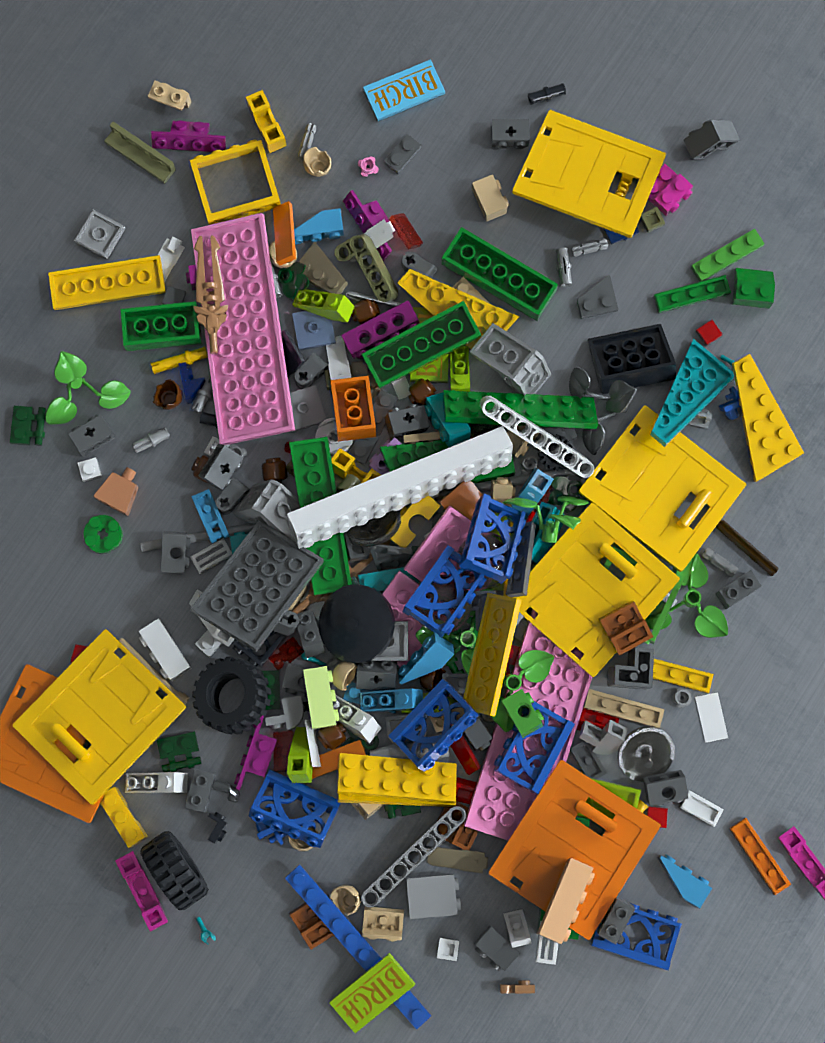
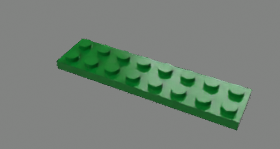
M443 390L445 422L501 425L484 414L480 408L481 399L485 396H492L537 426L597 429L598 426L594 397L585 396L580 399L578 396ZM488 402L485 405V409L491 410L494 407V402ZM503 413L501 420H507L510 417V413ZM521 422L518 425L526 426V423Z
M328 437L289 442L299 508L337 494ZM336 533L331 538L319 540L306 548L323 558L324 561L311 578L314 595L333 593L341 587L352 585L343 533Z

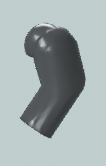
M215 780L213 784L214 790L229 793L228 801L238 802L240 792L230 783Z

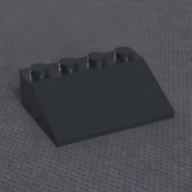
M661 324L588 339L602 395L609 393L612 383L616 380H622L628 385L637 388L675 380L676 362Z

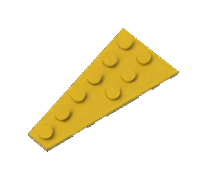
M409 269L397 283L433 316L464 301L481 333V337L492 323L507 331L520 317L412 269ZM481 337L466 344V346L472 349Z
M747 354L733 362L732 368L739 393L738 400L742 409V421L746 442L749 446L750 463L754 473L753 479L754 482H757L804 454V451L751 354Z

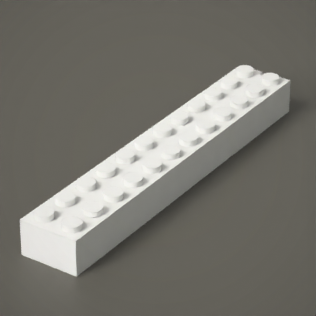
M503 426L288 513L291 533L299 549L302 547L308 548L314 542L327 540L336 533L347 532L353 526L364 525L370 519L381 518L387 512L392 510L398 511L409 503L415 504L426 496H434L441 490L454 488L458 483L471 481L475 476L488 474L492 469L507 466L512 462L513 444Z

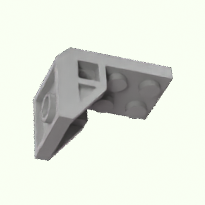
M494 323L470 350V354L500 373L502 379L517 394H536L551 375L544 357L537 350Z
M272 479L254 484L233 514L239 519L255 525L260 520L295 541L289 527L287 514L300 509L298 498L280 482Z

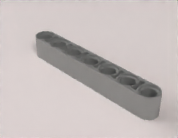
M456 806L444 814L363 892L361 897L362 903L366 907H374L379 904L465 821L467 816L465 809ZM456 809L462 812L463 816L460 821H455L452 817V813ZM441 823L448 826V832L445 835L440 834L438 831V826ZM426 837L433 839L434 845L432 848L424 846V839ZM412 851H416L419 854L417 862L410 860L409 855ZM397 865L404 866L405 873L403 876L396 874L395 867ZM384 878L388 879L391 883L390 888L387 890L381 886V881ZM369 892L376 895L375 903L368 902L367 894Z

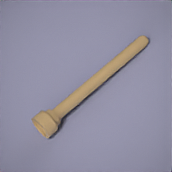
M121 638L118 640L184 704L189 701L190 698L185 693L178 692L125 639Z

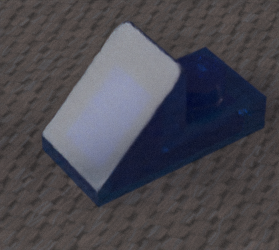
M186 362L178 363L185 400L187 404H191L206 380L205 377L192 379L194 378L192 368H188Z

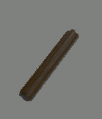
M723 519L719 521L716 528L770 576L776 574L779 568L726 521Z

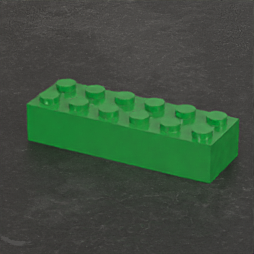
M463 227L460 228L441 260V265L535 321L539 320L558 287V284Z
M462 301L366 351L362 356L379 388L382 389L481 337V333L465 302Z

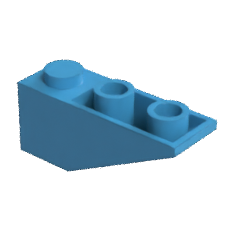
M340 208L321 211L294 230L295 244H301L303 241L308 240L318 242L323 238L338 239L340 236H344Z
M535 467L516 498H526L538 503L554 479ZM511 504L512 508L526 512L524 519L534 509Z
M435 632L431 637H427L422 647L411 655L410 661L400 667L398 671L399 683L404 684L442 668L454 655L453 644L443 637L441 638Z
M410 688L360 692V709L364 712L410 711L423 700V690Z
M667 854L664 857L659 855L658 860L679 896L700 909L712 890L708 886L710 882L701 876L697 879L691 875L693 871L684 865L680 868L674 864L676 860Z

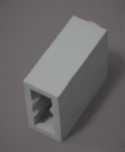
M454 874L406 878L410 919L458 915L457 910H461L460 898H456L455 890H459L458 878H454Z

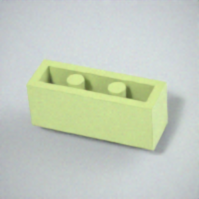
M327 666L303 670L312 729L336 726V721H339L338 709L333 707L336 695L335 689L331 690L330 682H333L332 670L328 671Z

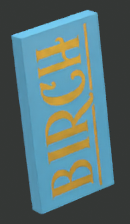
M431 59L363 87L377 121L445 94L444 87Z

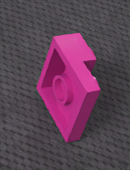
M664 164L659 171L648 200L667 216L670 212L673 214L679 208V203L683 199L686 201L692 195L693 185L681 174L677 175L670 167Z

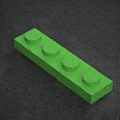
M753 229L691 266V269L700 282L705 281L763 247L765 243L756 229Z

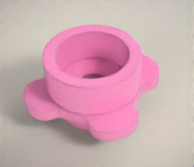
M370 156L358 161L363 177H367L372 173H378L379 168L375 165L374 157Z

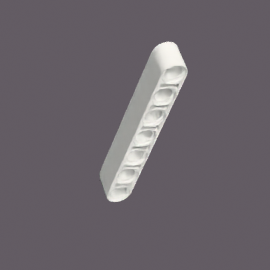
M485 396L481 399L480 408L488 417L579 476L587 478L593 474L594 466L585 456L494 397ZM488 402H494V407L491 410L485 409V405ZM503 413H510V417L507 420H501ZM519 423H526V426L523 430H517V426ZM541 433V438L534 441V434ZM557 443L555 450H548L550 444ZM572 453V459L564 461L565 455ZM584 463H587V469L585 471H580V466Z

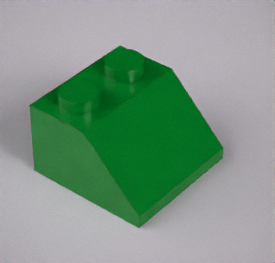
M735 268L732 305L770 309L774 303L775 293L773 272Z

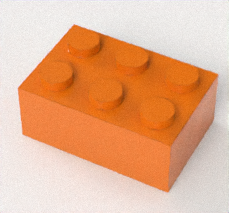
M369 376L330 380L338 442L376 437Z

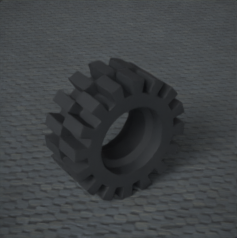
M558 434L554 436L573 449V446L565 437H561ZM557 443L550 444L548 450L553 446H557ZM538 449V457L545 467L555 471L565 469L564 465L555 459H551L547 454ZM572 453L566 454L564 461L571 460Z

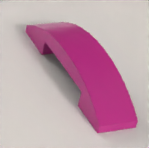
M793 826L778 837V839L806 879L825 900V868L807 846L806 841L795 826Z
M132 851L115 860L142 912L149 931L151 932L168 923L161 903L135 853Z

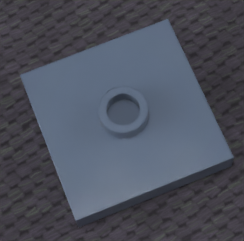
M308 311L292 313L299 351L336 343L332 320Z

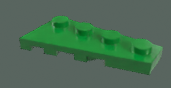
M442 440L425 443L382 446L379 449L388 471L391 472L445 450L448 446Z

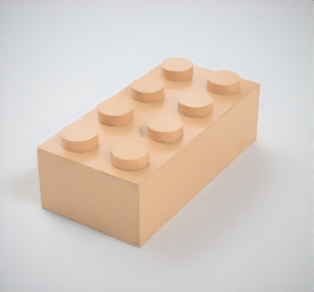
M573 858L567 860L537 931L538 935L558 944H562L563 941L567 942L571 930L568 928L571 922L575 923L579 911L576 910L578 904H583L587 892L584 891L585 887L590 885L594 878L593 867Z

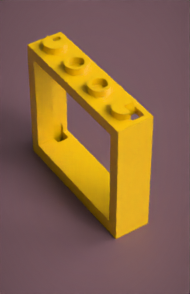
M251 140L241 146L233 145L227 150H216L210 155H198L190 160L209 225L270 211L281 204L262 140ZM259 151L272 196L211 213L198 168Z

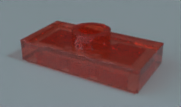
M404 213L392 215L389 218V221L408 250L418 248L423 244V241Z
M293 731L273 732V738L277 739L273 751L275 772L287 771L288 755L294 737Z

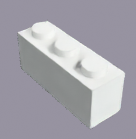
M159 618L139 631L141 634L139 637L144 647L148 646L152 651L149 655L155 663L159 662L162 667L160 672L165 679L169 678L171 681H174L192 669Z

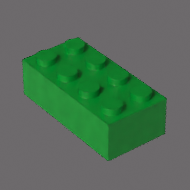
M197 302L120 309L123 346L126 351L202 344L200 323L197 320L199 314L194 310V306H198Z

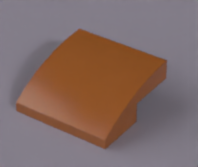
M463 481L455 486L439 503L445 510L451 506L471 521L476 502L482 496V493L472 481Z
M633 600L599 618L604 631L619 656L653 638L646 621L642 618Z
M456 802V806L463 807L466 813H468V807ZM443 807L438 820L453 807ZM457 809L454 810L452 813L453 819L455 821L462 819V812ZM463 822L445 841L463 850H470L479 831L463 826ZM441 823L438 826L439 833L445 835L448 832V826Z
M307 903L302 904L289 913L311 950L334 936Z

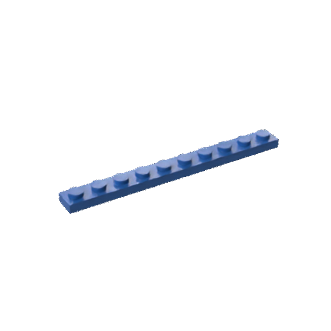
M298 865L285 877L288 883L365 971L382 959L301 865ZM410 990L394 1002L396 1007L416 1030L431 1017V1014Z

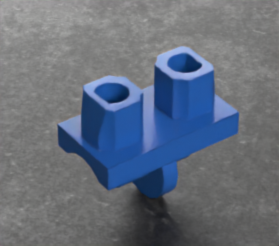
M733 386L729 388L730 394L725 396L728 402L719 405L720 411L725 413L728 420H734L739 417L737 408L740 407L739 393Z
M255 823L259 832L257 834L259 839L274 833L275 835L269 838L270 843L272 844L278 840L280 845L284 844L282 838L288 834L284 832L279 833V831L271 829L264 823Z

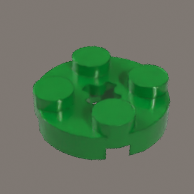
M99 515L89 520L84 528L83 536L86 545L92 551L99 554H107L121 544L123 531L120 524L113 517ZM105 529L108 536L100 539L98 533Z

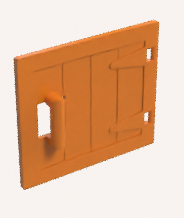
M26 664L0 715V783L82 821L91 823L103 796L94 805L90 804L13 727V723L58 678ZM22 686L26 690L20 699L16 696ZM70 725L66 731L83 747L86 738ZM57 739L54 744L75 763L77 758Z
M560 760L488 873L546 912L569 858L593 867L592 872L595 875L592 883L586 885L584 890L587 892L583 904H578L576 909L579 911L575 923H571L569 926L570 929L585 939L590 940L661 825L565 761ZM588 797L615 814L614 818L610 819L586 803ZM578 813L583 814L604 828L605 832L603 835L600 836L575 818ZM513 876L523 882L521 888L509 882Z

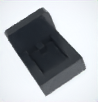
M209 813L208 817L218 823L208 840L216 844L225 837L227 833L225 828L228 823L224 821L226 817L220 813Z

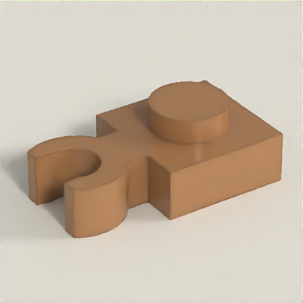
M518 980V984H500V993H535V985L530 984V980Z

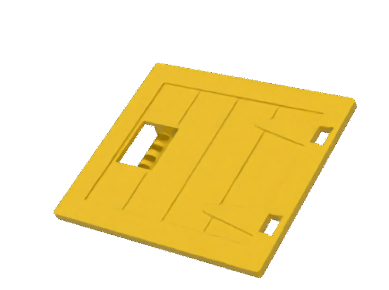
M549 110L513 187L512 193L632 238L666 153ZM545 129L551 131L549 136L543 135ZM526 171L532 173L530 178L524 177ZM617 171L622 173V177L615 194L608 192ZM633 178L638 179L639 181L631 200L626 199L625 197Z
M644 405L578 492L588 501L596 504L610 518L681 572L745 488L746 483L681 432L665 447L662 446L650 435L659 415ZM636 425L640 430L634 436L629 432ZM602 469L606 474L600 481L595 476ZM689 493L694 494L696 498L680 518L676 517L674 513ZM707 504L710 508L695 528H690L689 525L704 505Z
M591 503L578 517L581 519V522L576 525L574 530L569 528L532 569L529 575L527 596L512 598L522 600L519 612L524 618L591 677H595L616 653L599 618L633 600L642 618L645 620L677 584L680 578L596 504ZM613 543L618 545L624 552H626L631 558H633L637 562V564L633 566L614 548H612L611 545ZM604 555L626 574L622 581L598 562L601 556ZM529 607L538 614L535 620L525 612ZM575 647L584 654L581 660L571 652Z
M105 629L13 723V727L90 804L94 805L186 709V705ZM117 648H120L126 654L121 659L114 653ZM159 687L167 694L163 699L155 693ZM70 725L92 744L88 749L83 748L66 731ZM57 739L78 759L75 763L54 744Z

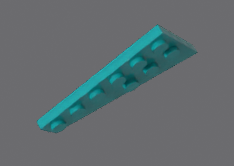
M693 339L650 433L664 447L734 379L733 371L695 339Z

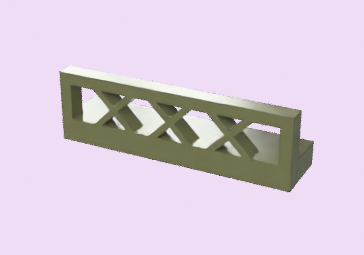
M112 122L110 124L112 131L105 139V144L165 184L176 170L173 161L115 122Z

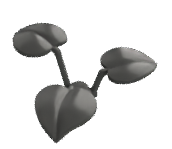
M581 368L573 369L569 381V391L572 396H578L581 399L586 394L607 400L606 409L610 413L597 418L598 423L606 418L615 416L616 413H626L637 391L636 388L628 385L626 382L616 380L610 387V397L591 393L587 390L591 385L590 377ZM598 424L597 429L583 428V442L592 455H596L605 439V431L601 424Z

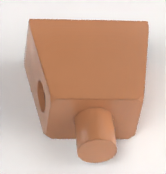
M126 467L122 476L114 472L111 473L93 497L120 513L129 516L138 491V486L132 482L136 472Z

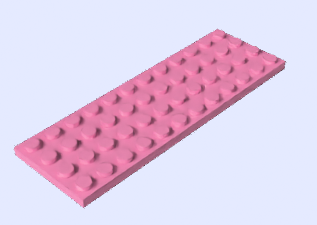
M263 213L191 229L193 249L198 237L202 236L205 282H213L211 235L216 238L220 246L217 256L225 301L220 303V306L228 305V310L225 312L227 315L226 321L221 324L217 332L218 354H210L209 335L204 328L220 444L229 445L295 431ZM194 250L195 264L197 269L198 252ZM208 288V289H206V291H208V292H211V291L214 290L213 288ZM208 301V302H207V304H214V303H215L214 301Z
M532 609L530 616L535 620L538 614ZM528 621L512 674L518 676L520 671H522L518 660L527 651H545L552 654L554 660L548 676L543 681L537 683L530 682L523 674L521 687L513 691V694L523 689L524 693L529 692L533 701L566 720L575 723L544 782L545 784L560 760L567 761L592 677ZM576 647L571 651L580 660L584 655ZM509 689L506 690V693H505V697H504V698H506V695H507V693L509 692ZM549 717L548 726L560 728L561 724ZM496 723L492 740L490 741L491 745L488 747L463 826L509 841L538 794L532 793L523 786L494 771V762L497 756L502 755L506 739L508 737L511 738L514 732L513 730L504 732ZM541 733L523 740V750L527 760L534 755H546L547 751L544 750L540 742ZM546 733L545 742L546 744H551L552 738H547L548 733ZM514 747V749L512 750L511 753H516V748H515V747ZM510 758L506 763V767L510 772H516L522 767L521 764L511 766L515 762L513 758ZM536 759L529 764L531 766L534 763V766L538 768L540 761ZM525 771L517 776L529 784L532 781Z

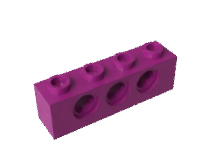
M408 300L341 336L353 359L363 358L362 354L407 331L420 324ZM398 319L403 320L402 325H400V326H395V325H394V322H395L396 320H398ZM381 328L386 329V332L383 335L377 334L378 330ZM363 337L370 338L367 343H360Z

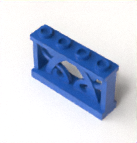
M484 493L476 502L459 567L476 571L497 580L501 584L506 579H510L513 574V568L511 567L518 555L516 548L522 539L520 533L526 524V519H524L526 512L516 510L493 500L491 496ZM491 510L500 514L496 516ZM501 517L511 518L514 522L513 527L508 526L507 522L509 520L502 522L500 520ZM484 521L488 522V525L492 523V526L486 527ZM496 527L504 545L490 551L489 543L481 533L491 532ZM478 543H482L484 547L479 548ZM474 559L485 560V564L478 562ZM490 559H492V562L496 567L498 566L497 561H500L502 563V569L497 570L493 568L490 564Z
M449 545L402 611L428 627L441 638L445 633L447 635L450 634L455 626L452 624L456 618L460 619L465 612L463 608L465 604H471L476 596L474 591L477 587L481 589L487 580L485 575L468 568H460L457 571L449 559L460 564L462 556ZM469 571L473 573L475 580L469 584L466 582V578L470 576L465 575L460 578L459 574ZM444 572L446 573V577L449 574L451 575V577L447 579H442L440 577V574ZM454 581L456 599L445 603H437L438 593L431 584L433 582L448 584ZM464 589H467L469 591L464 597ZM427 593L433 594V603H430L431 598H426ZM415 607L429 610L428 617L417 611ZM457 607V609L451 615V612L449 610ZM433 611H438L437 618L439 620L441 615H445L447 618L446 622L443 624L435 623L432 616Z
M442 679L389 734V737L418 769L425 772L435 765V761L449 750V746L454 741L459 740L463 732L476 722L479 714L450 683ZM451 694L458 702L450 705L447 696ZM439 706V709H438V710H439V711L442 710V711H441V712H438V713H434V710ZM462 707L465 714L457 721L456 716L460 713L452 712V710ZM428 716L433 718L444 716V726L441 735L424 737L427 731L425 719ZM421 725V726H422L421 732H420V730L416 731V729ZM406 739L414 742L411 750L404 743ZM419 744H421V753H423L424 749H428V752L422 758L417 756Z
M534 701L531 705L534 710L539 709L543 715V727L522 738L514 724L512 728L514 732L511 738L508 737L506 739L502 755H498L494 762V771L523 786L532 793L539 794L575 723L566 720ZM523 708L521 711L522 717L528 716L530 710ZM549 717L561 724L560 728L548 726ZM541 733L540 742L544 750L547 751L546 755H534L527 760L523 750V740ZM546 733H548L547 738H552L551 744H546L545 742ZM514 747H515V748H516V753H511L512 750H513ZM510 758H513L515 761L511 766L521 764L522 767L518 771L510 772L507 769L506 763ZM536 759L540 761L538 768L534 766V763L531 766L529 764ZM525 771L532 781L529 784L517 776Z
M269 769L248 816L253 821L264 823L275 831H282L293 839H300L311 847L321 848L341 803L338 802V799L304 784L292 783L288 777ZM267 787L273 788L272 796H264ZM284 794L290 796L288 799H282L285 798ZM296 799L302 801V808L307 816L289 819L283 810L282 804L292 803ZM265 801H272L273 804L265 806V808H270L271 812L261 809L260 804ZM307 804L313 806V808H310L309 810L307 808ZM325 812L330 814L326 824L320 818ZM313 821L318 822L321 826V832L318 834L308 830L309 827L316 829Z
M632 904L635 907L633 913L636 914L631 916L627 925L640 921L648 931L651 939L640 941L634 950L629 949V938L624 931L622 933L624 937L622 944H614L605 938L600 940L597 929L594 932L590 943L591 946L669 971L671 958L682 924L677 922L678 918L666 915V918L658 916L659 912L647 909V912L639 910L640 906ZM646 917H649V918H652V919H655V920H658V921L652 926V924L650 923V921H649ZM661 925H667L671 930L670 937L665 940L658 939V936L665 934V932L659 930ZM652 943V946H648L649 951L643 952L642 946ZM669 943L665 958L661 960L660 944Z

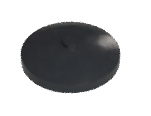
M359 584L341 587L333 592L322 606L319 616V633L322 642L332 655L342 661L350 663L371 661L385 651L393 637L395 620L391 605L382 593L372 587Z

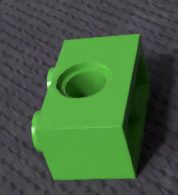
M523 689L502 700L505 709L522 738L543 727L541 721L544 718L539 709L534 710L531 705L534 701L529 692L524 693ZM522 708L530 710L526 717H521L519 711Z

